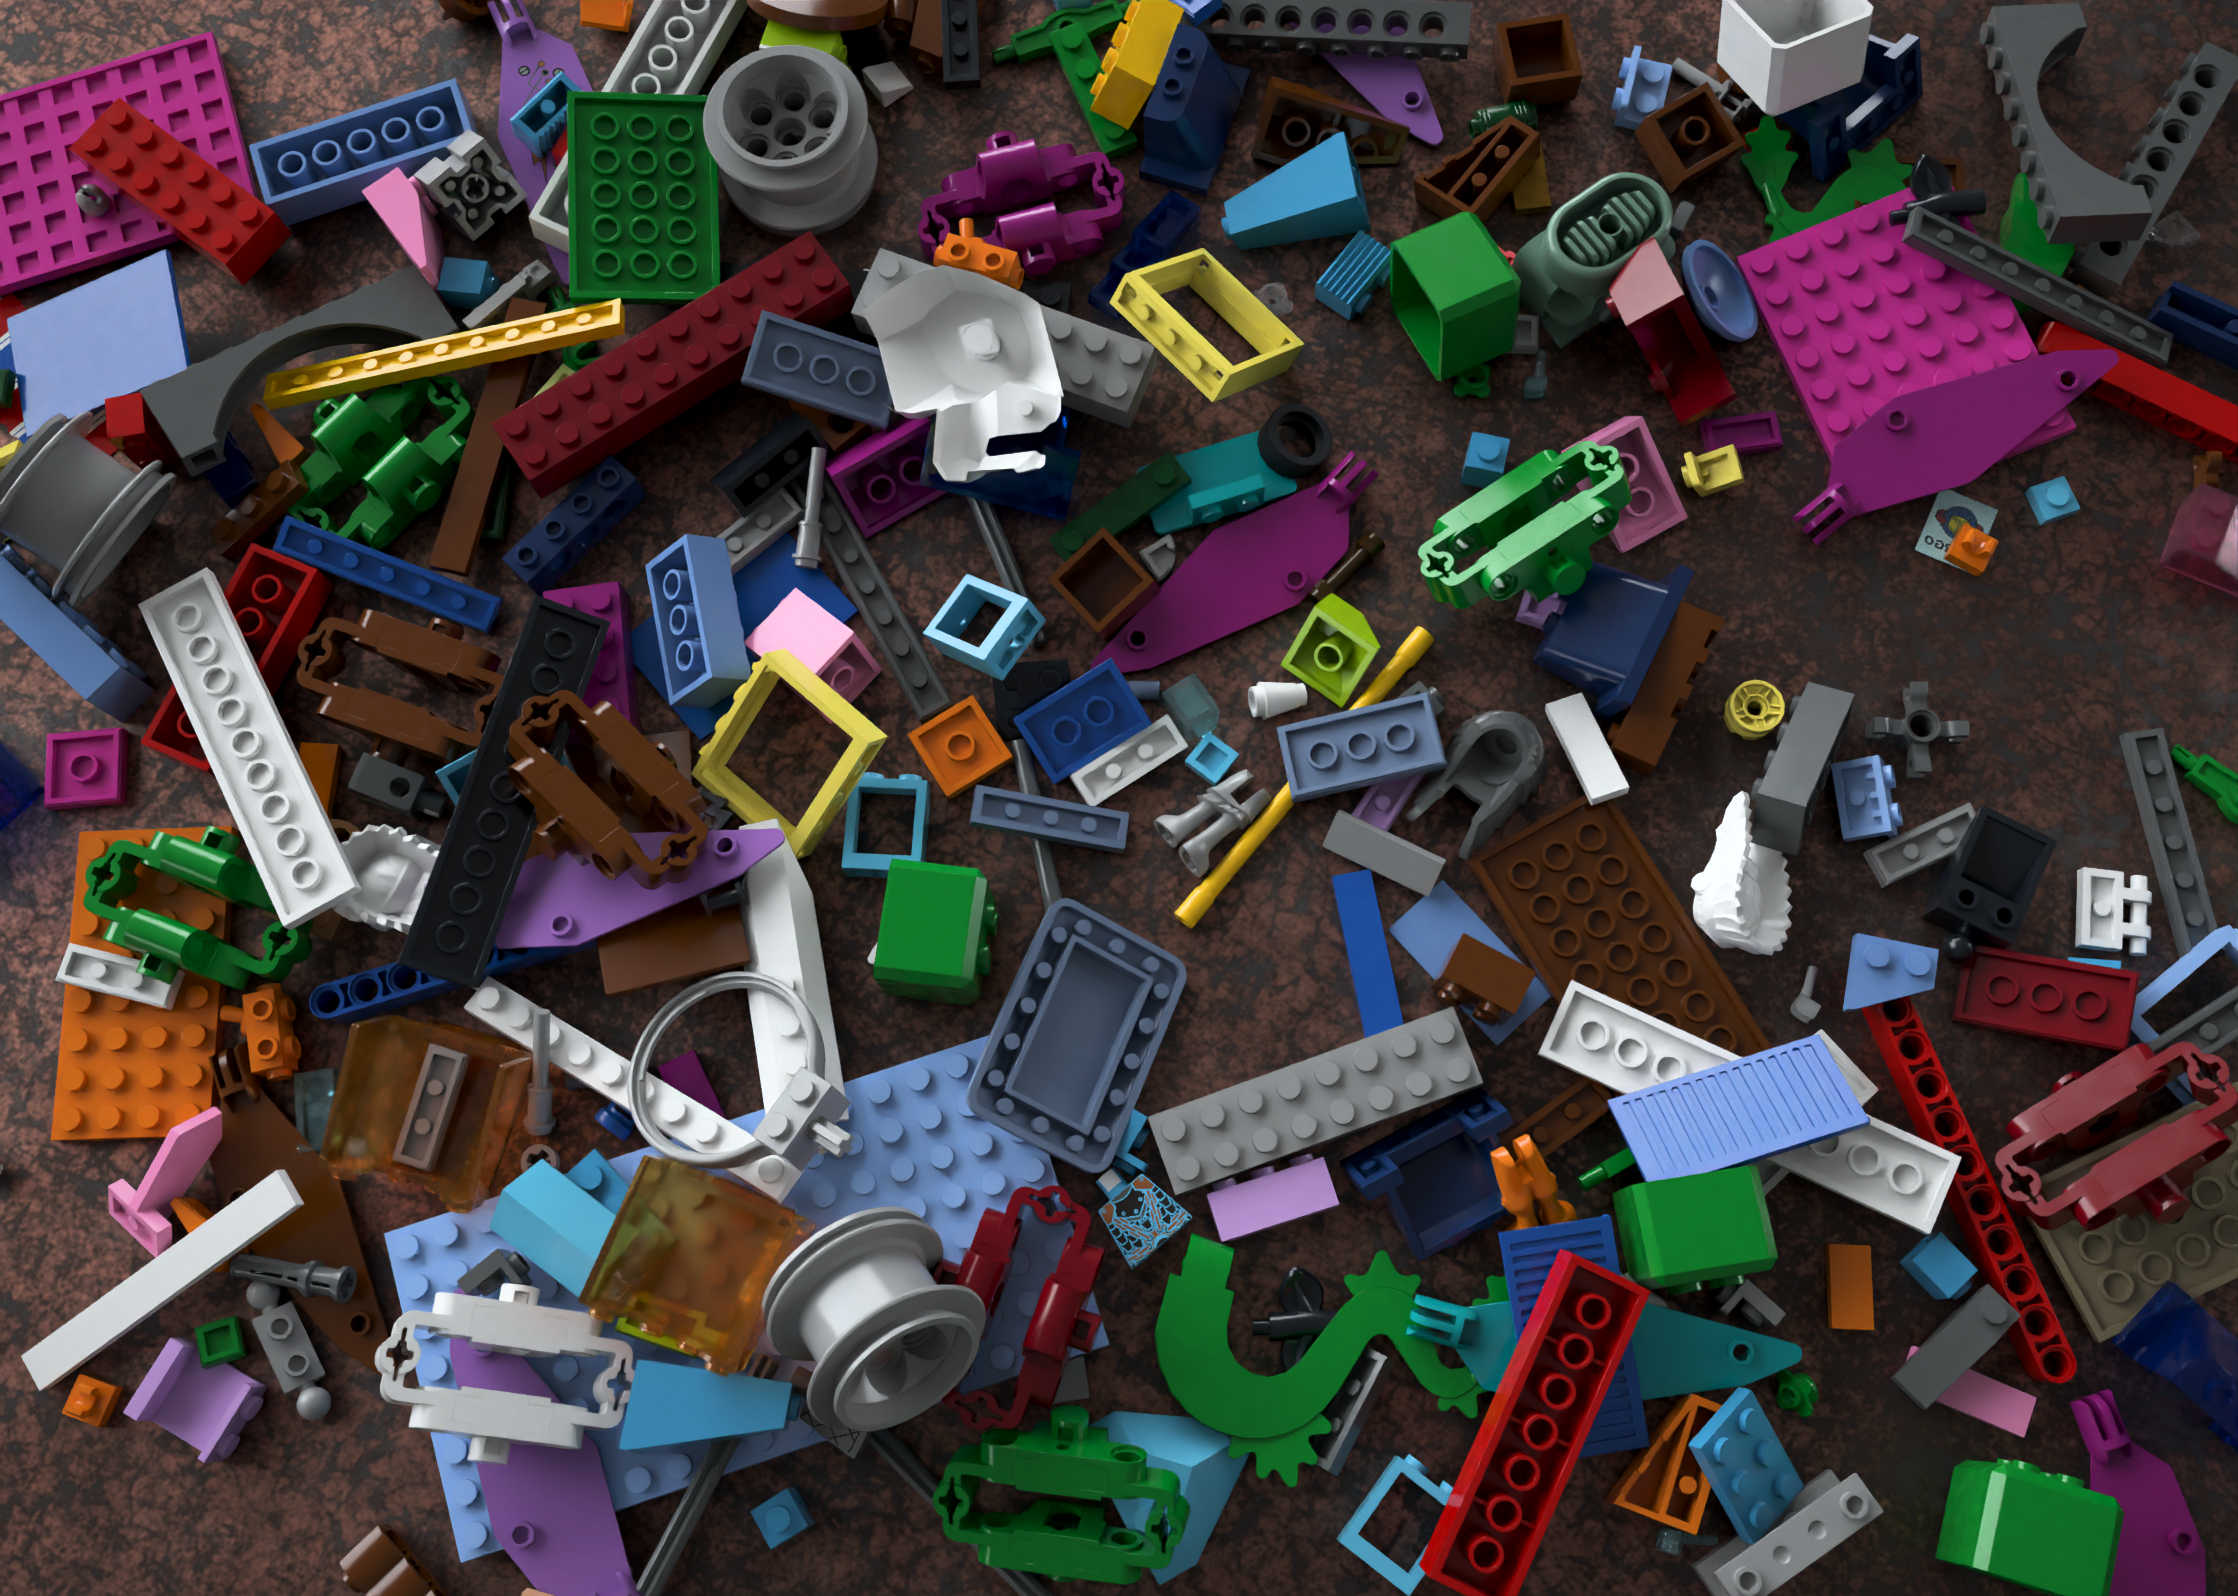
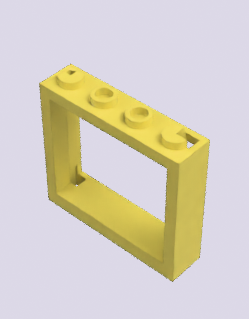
M1204 248L1126 273L1109 302L1212 403L1288 371L1305 345ZM1202 259L1209 264L1208 268L1205 265L1199 266ZM1189 285L1261 355L1233 366L1160 295ZM1218 370L1223 374V377L1217 373Z
M784 648L765 652L760 661L753 663L751 668L753 673L748 681L735 692L733 696L735 702L729 712L717 721L714 728L716 733L713 738L698 752L701 757L692 770L691 775L713 794L728 799L729 804L727 806L747 824L778 818L798 860L812 854L888 736ZM780 677L853 738L797 827L792 825L725 766Z

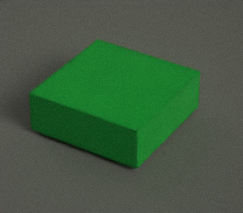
M229 1316L194 1328L202 1368L209 1369L248 1356L239 1316Z

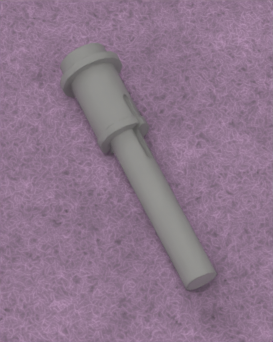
M812 447L804 520L798 522L799 530L796 553L792 554L791 557L795 560V567L804 569H817V563L822 561V558L818 557L821 529L823 528V524L819 523V513L827 449Z
M548 1009L534 1010L532 1082L527 1085L528 1112L527 1116L523 1119L527 1132L538 1136L549 1134L552 1131V1127L556 1124V1117L552 1115L554 1085L549 1082L550 1010Z

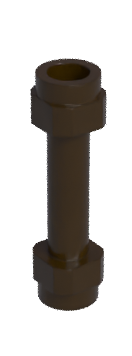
M1374 532L1364 535L1356 543V551L1326 581L1320 579L1313 586V589L1307 594L1310 601L1316 605L1330 593L1337 596L1336 591L1367 560L1373 562L1380 555V552L1385 548L1383 540Z

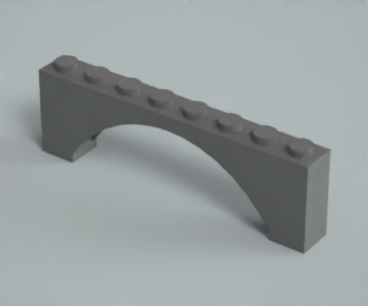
M2079 2L1992 6L1987 21L1981 25L1980 42L1982 45H1985L1988 54V68L1993 70L1996 79V93L2001 95L2004 105V118L2006 121H2009L2012 130V144L2018 149L2021 158V172L2026 174L2029 183V197L2031 201L2035 202L2038 212V226L2040 229H2043L2047 243L2066 244L2139 240L2153 214L2144 186L2131 185L2112 177L2080 158L2053 132L2040 108L2037 95V81L2055 63L2066 56L2076 55L2087 30V24Z
M413 265L404 270L395 271L389 277L376 283L362 286L356 292L341 299L332 300L323 307L308 314L297 316L290 320V322L273 330L262 332L255 338L238 346L229 347L220 354L203 362L191 364L185 370L170 377L156 380L150 386L141 389L140 392L150 412L190 476L194 477L227 461L223 453L225 440L231 422L241 403L264 377L288 361L311 351L331 346L372 344L396 347L460 332L417 266Z

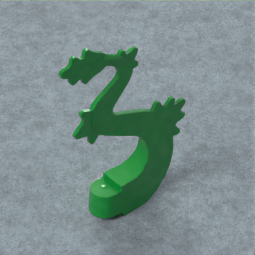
M1769 115L1763 116L1759 129L1746 134L1744 141L1750 148L1751 153L1743 154L1739 161L1747 171L1753 186L1762 194L1770 213L1766 215L1764 220L1766 226L1773 228L1768 244L1854 210L1855 199L1864 206L1906 189L1907 187L1903 182L1911 177L1914 167L1910 164L1897 162L1893 142L1887 138L1883 139L1872 151L1867 153L1850 149L1846 154L1850 169L1846 170L1836 179L1812 212L1801 213L1792 209L1781 193L1789 172L1797 161L1798 154L1785 149V146L1790 141L1791 133L1779 130L1773 117ZM2019 173L2012 186L2009 208L2000 220L1999 247L2061 277L2074 254L2075 243H2047L2043 229H2040L2038 226V212L2035 202L2031 201L2029 197V183L2026 174ZM2010 297L2019 316L2033 310L2032 307Z
M1194 1233L1191 1234L1186 1256L1182 1260L1181 1275L1170 1273L1154 1332L1158 1365L1170 1393L1187 1413L1199 1423L1217 1432L1232 1435L1228 1450L1229 1457L1237 1459L1249 1452L1255 1454L1257 1477L1261 1479L1267 1478L1271 1470H1276L1285 1485L1293 1488L1298 1482V1465L1301 1462H1305L1310 1466L1317 1463L1318 1458L1309 1444V1437L1316 1434H1328L1332 1429L1330 1422L1320 1412L1337 1394L1368 1341L1376 1335L1387 1336L1418 1382L1431 1394L1439 1396L1438 1408L1440 1411L1445 1412L1451 1406H1456L1467 1418L1473 1419L1477 1416V1394L1485 1393L1488 1390L1480 1386L1467 1365L1462 1368L1449 1369L1441 1364L1434 1342L1405 1334L1407 1325H1416L1429 1329L1427 1326L1416 1323L1409 1318L1413 1308L1420 1309L1412 1297L1421 1283V1278L1416 1274L1411 1276L1399 1274L1386 1251L1381 1250L1375 1254L1372 1264L1365 1275H1345L1343 1281L1353 1298L1340 1308L1296 1365L1285 1373L1267 1377L1251 1373L1237 1363L1228 1346L1227 1323L1234 1291L1227 1290L1225 1287L1230 1276V1267L1235 1248ZM1505 1275L1503 1277L1489 1276L1486 1279L1489 1293L1488 1299L1476 1298L1472 1301V1306L1509 1301Z

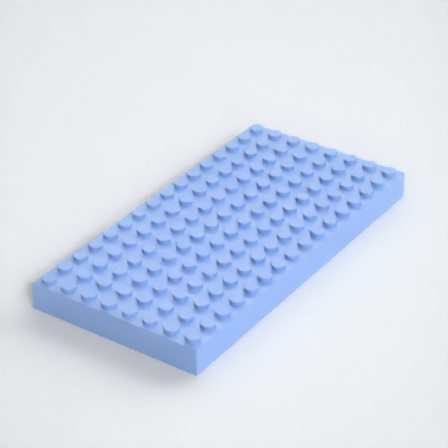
M988 1035L845 1082L846 1099L851 1102L848 1106L849 1121H838L836 1126L854 1137L850 1144L853 1148L848 1154L844 1152L841 1158H838L829 1151L820 1155L816 1151L781 1205L723 1169H708L680 1163L661 1154L652 1146L608 1160L677 1239V1242L615 1299H611L599 1287L588 1303H585L491 1230L489 1225L500 1196L384 1233L403 1314L412 1310L432 1313L436 1293H453L461 1288L457 1280L497 1248L509 1250L511 1253L517 1251L530 1266L531 1270L527 1273L533 1282L530 1286L540 1289L537 1306L590 1313L604 1317L601 1337L622 1340L631 1346L633 1351L631 1368L634 1371L637 1360L641 1359L747 1376L756 1357L759 1354H765L779 1363V1367L772 1380L790 1382L799 1366L814 1372L817 1363L816 1361H799L787 1358L773 1348L762 1319V1300L765 1290L777 1269L795 1249L815 1233L846 1216L863 1210L887 1206L907 1208L920 1215L926 1224L938 1233L943 1245V1259L961 1265L965 1251L971 1247L979 1222L987 1207L1005 1213L1010 1198L1016 1189L1025 1186L1040 1191L1046 1186H1060L1049 1153L981 1119L972 1113L967 1105V1088L988 1040ZM765 1109L729 1120V1122L752 1135L765 1117ZM674 1139L669 1140L681 1148L692 1151ZM1056 1195L1053 1201L1046 1200V1202L1033 1198V1200L1041 1202L1049 1210L1050 1217L1053 1216L1055 1211L1062 1212L1064 1210L1068 1212V1209L1059 1201L1060 1196ZM1025 1207L1021 1218L1023 1219L1022 1229L1012 1255V1259L1015 1260L987 1340L981 1341L971 1371L967 1378L963 1379L960 1387L961 1393L968 1394L1019 1376L1025 1356L1022 1355V1344L1045 1280L1050 1276V1273L1055 1274L1068 1238L1073 1236L1074 1228L1072 1222L1068 1221L1066 1224L1058 1227L1049 1226L1037 1216L1035 1209ZM507 1275L503 1277L505 1279L504 1284H512ZM501 1287L488 1296L481 1294L477 1297L499 1300ZM631 1289L709 1315L712 1320L720 1324L717 1332L734 1337V1341L737 1342L731 1359L708 1352L706 1360L693 1359L617 1333L615 1326ZM1092 1291L1086 1311L1101 1316L1094 1292ZM1103 1320L1101 1321L1091 1352L1110 1346ZM414 1329L413 1338L418 1342L421 1349V1357L415 1366L419 1386L457 1390L458 1386L450 1358V1338L430 1335L427 1330ZM1072 1348L1069 1359L1087 1353ZM558 1354L554 1357L542 1359L524 1356L563 1404L584 1407L588 1409L587 1412L599 1414L601 1404L596 1401L593 1395V1383L601 1372L607 1370V1356L578 1357ZM618 1376L607 1382V1387L614 1389V1397L616 1394L624 1391V1385H620L617 1382ZM803 1397L801 1398L799 1416L807 1402V1399ZM628 1402L625 1403L623 1417L618 1425L601 1431L584 1429L598 1446L615 1512L688 1488L711 1443L644 1454L619 1449ZM798 1416L797 1421H790L789 1428L786 1431L741 1438L722 1476L828 1440ZM430 1432L460 1562L475 1560L505 1550L493 1534L476 1462L468 1461L471 1440L453 1437L452 1434Z

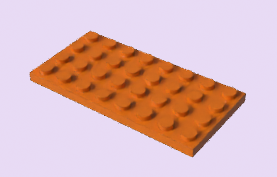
M216 826V828L238 837V829L233 826ZM207 827L80 832L69 943L141 960L143 955L102 939L110 922L91 913L84 906L83 900L89 888L85 877L86 870L91 862L97 858L105 857L109 847L116 841L127 840L148 848L155 832L160 831L172 836H182L199 843ZM140 862L137 864L134 870L138 878L137 889L127 899L120 900L116 909L118 906L137 911L140 908L147 909L204 930L230 944L233 903L181 885L165 874L150 869ZM179 969L185 972L173 1008L168 1010L65 984L51 1141L75 1142L166 1138L171 1128L214 1106L218 1108L219 1092L208 1057L222 1052L224 1021L220 1019V1011L225 1005L227 986Z

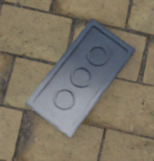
M762 310L741 379L742 385L886 430L891 410L882 404L893 408V400L879 348Z
M1429 692L1276 727L1293 803L1447 768Z

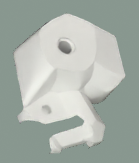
M941 265L915 274L895 285L861 311L878 341L895 410L888 405H882L909 419L921 420L937 413L933 463L944 480L948 482L970 483L981 478L987 472L1013 468L1017 473L1040 469L1044 466L1045 455H1041L1037 451L989 456L986 453L990 438L1002 435L1041 432L1050 423L1055 422L1060 414L1061 398H1064L1041 307L1038 302L1023 292L981 274Z

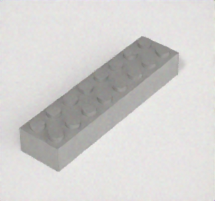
M880 248L851 311L858 331L875 337L861 311L895 285L915 274L936 267ZM1040 305L1064 398H1061V404L1130 429L1157 366L1156 347L1150 343Z
M1452 1006L1149 1116L1148 1120L1175 1196L1178 1198L1474 1090L1484 1082L1455 1009Z

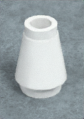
M1258 682L1257 686L1249 687L1248 690L1250 711L1253 717L1261 716L1265 720L1299 708V706L1307 705L1305 685L1303 683Z

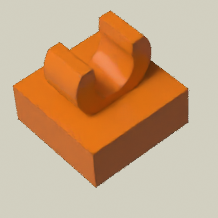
M1964 523L1959 527L1943 559L1978 577L1984 572L1999 541Z
M79 1373L62 1410V1414L96 1427H106L123 1387L88 1373Z

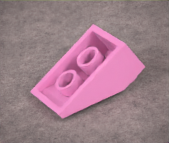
M397 167L362 190V193L386 228L445 304V300L437 290L445 257L442 230L434 219L438 211L426 196L425 190L414 176L407 179L400 168Z
M1625 416L1561 451V453H1564L1582 441H1593L1598 446L1609 445L1618 450L1632 492L1631 502L1619 510L1620 518L1618 524L1608 534L1620 553H1625L1688 518L1642 416ZM1589 476L1576 484L1581 492L1593 488Z

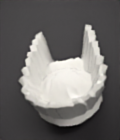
M1741 791L1733 797L1726 809L1722 824L1716 829V846L1709 863L1702 873H1698L1692 879L1691 887L1695 891L1693 916L1697 925L1719 947H1737L1753 954L1772 956L1774 951H1781L1783 949L1781 943L1788 939L1785 931L1792 924L1787 916L1792 909L1791 904L1787 901L1792 892L1788 886L1790 875L1784 871L1788 861L1781 856L1783 852L1751 843L1753 837L1749 834L1752 823L1749 821L1752 812L1749 808L1750 798L1748 793Z
M368 824L362 832H352L349 840L340 844L362 891L331 908L341 916L348 918V920L364 921L373 928L383 932L389 929H397L408 935L424 893V886L428 882L439 851L435 850L430 844L421 843L416 835H407V832L402 827L394 829L386 824L380 827Z

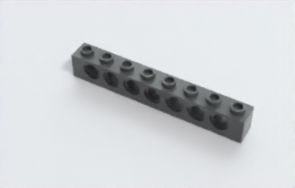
M1222 0L1223 7L1197 27L1184 18L1182 24L1201 30L1213 48H1225L1233 53L1254 49L1266 54L1295 51L1302 56H1312L1317 52L1331 53L1333 56L1340 58L1350 57L1352 54H1362L1372 59L1402 56L1409 61H1419L1424 57L1452 63L1459 61V59H1467L1472 3L1422 0ZM1219 19L1228 21L1227 25L1222 28L1212 26ZM1253 21L1264 23L1262 27L1256 30L1247 28L1248 24ZM1290 22H1294L1299 25V27L1293 31H1285L1282 29V27L1285 24ZM1323 24H1331L1335 27L1328 33H1322L1317 30ZM1361 25L1370 28L1365 34L1353 32L1357 26ZM1394 27H1401L1406 30L1400 36H1393L1389 33ZM1429 29H1438L1442 32L1440 36L1435 38L1428 37L1424 33Z
M2206 42L2198 54L2189 53L2178 70V73L2183 74L2180 81L2175 79L2163 97V100L2168 102L2165 108L2159 106L2147 124V127L2152 129L2149 136L2143 134L2132 150L2131 154L2136 156V159L2133 163L2128 161L2117 179L2131 185H2143L2153 214L2140 239L2135 241L2089 242L2085 248L2079 245L2067 265L2073 268L2066 279L2067 281L2075 285L2079 283L2091 293L2105 300H2108L2123 281L2238 78V56L2210 42Z

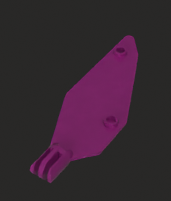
M2111 349L2055 351L1894 397L1834 446L1827 489L1795 514L1792 519L1797 524L1824 503L1826 509L1801 529L1807 535L1831 515L1837 518L1836 521L1828 525L1812 540L1817 546L1854 516L1971 483L2118 363V354ZM2061 376L2067 377L2070 380V386H2066L2061 382Z
M1351 450L1322 483L1214 529L1162 585L1161 591L1138 611L1092 661L1090 668L1093 669L1112 657L1121 673L1152 669L1299 605L1313 589V586L1349 550V507L1379 474L1374 469L1371 470L1350 493L1348 489L1368 466L1362 459L1340 482L1336 480L1357 456ZM1135 635H1140L1144 638L1145 642L1140 646H1135L1131 643L1130 639Z
M2111 1390L2099 1391L2096 1394L2085 1396L2081 1400L2077 1399L2070 1402V1407L2090 1454V1490L2116 1498L2124 1511L2109 1596H2206L2205 1549L2172 1466L2131 1441Z

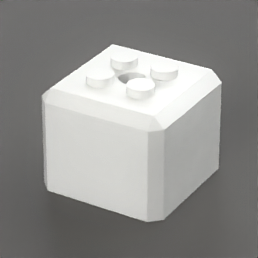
M1722 0L1717 63L1764 113L1771 117L1777 116L1861 81L1873 6L1867 0Z

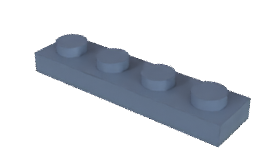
M977 785L974 790L969 826L1122 854L1126 845L1129 813Z

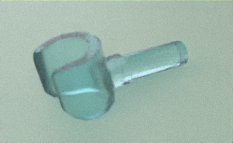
M1545 350L1538 351L1535 376L1524 378V394L1526 399L1542 398L1545 395V388L1548 383L1547 376L1545 375L1547 357Z
M1663 1527L1658 1532L1655 1548L1680 1556L1682 1543L1717 1546L1718 1537L1711 1534L1693 1535Z

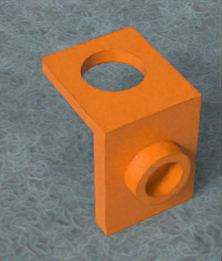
M580 0V25L628 32L633 0Z

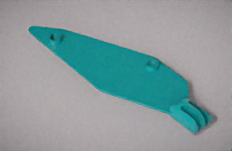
M1416 1294L1414 1302L1417 1305L1449 1314L1450 1317L1413 1308L1409 1318L1421 1325L1445 1331L1446 1334L1416 1325H1407L1405 1334L1455 1348L1480 1386L1485 1390L1496 1392L1517 1346L1510 1302L1504 1301L1464 1307ZM1647 1302L1631 1335L1642 1400L1744 1386L1792 1366L1802 1358V1350L1795 1343ZM1739 1344H1744L1745 1350L1743 1354L1734 1356V1348Z

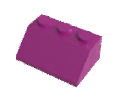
M904 417L888 426L886 430L875 433L825 462V471L865 538L961 485V482H948L944 480L934 465L935 429L927 417L921 420Z

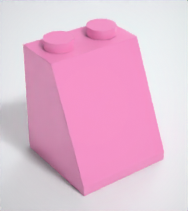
M796 587L744 641L745 646L758 661L761 660L765 652L785 648L850 704L882 671V668L854 631ZM782 677L779 678V680H781L787 687H789L796 695H798L805 703H807L813 710H815L822 718H824L830 724L833 723V721L830 718H828L822 711H820L815 705H813L808 699H806L787 681H785Z

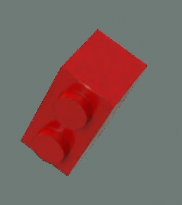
M141 392L105 399L107 439L142 470L156 460H161L163 467L178 463L177 453L150 412Z

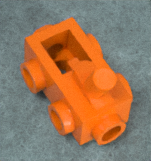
M961 219L959 221L960 236L948 233L943 246L939 245L936 249L933 261L934 267L946 265L978 273L1016 290H1019L1022 285L1024 268H1021L1018 252L987 244L985 240L975 237L973 219Z
M263 984L256 987V992L242 995L243 1008L224 1005L220 1011V1019L222 1021L240 1023L242 1035L247 1037L251 1073L266 1077L269 1082L290 1079L293 1077L292 1072L299 1071L297 1061L301 1057V1047L293 1031L296 1008L289 995L282 992L281 984Z

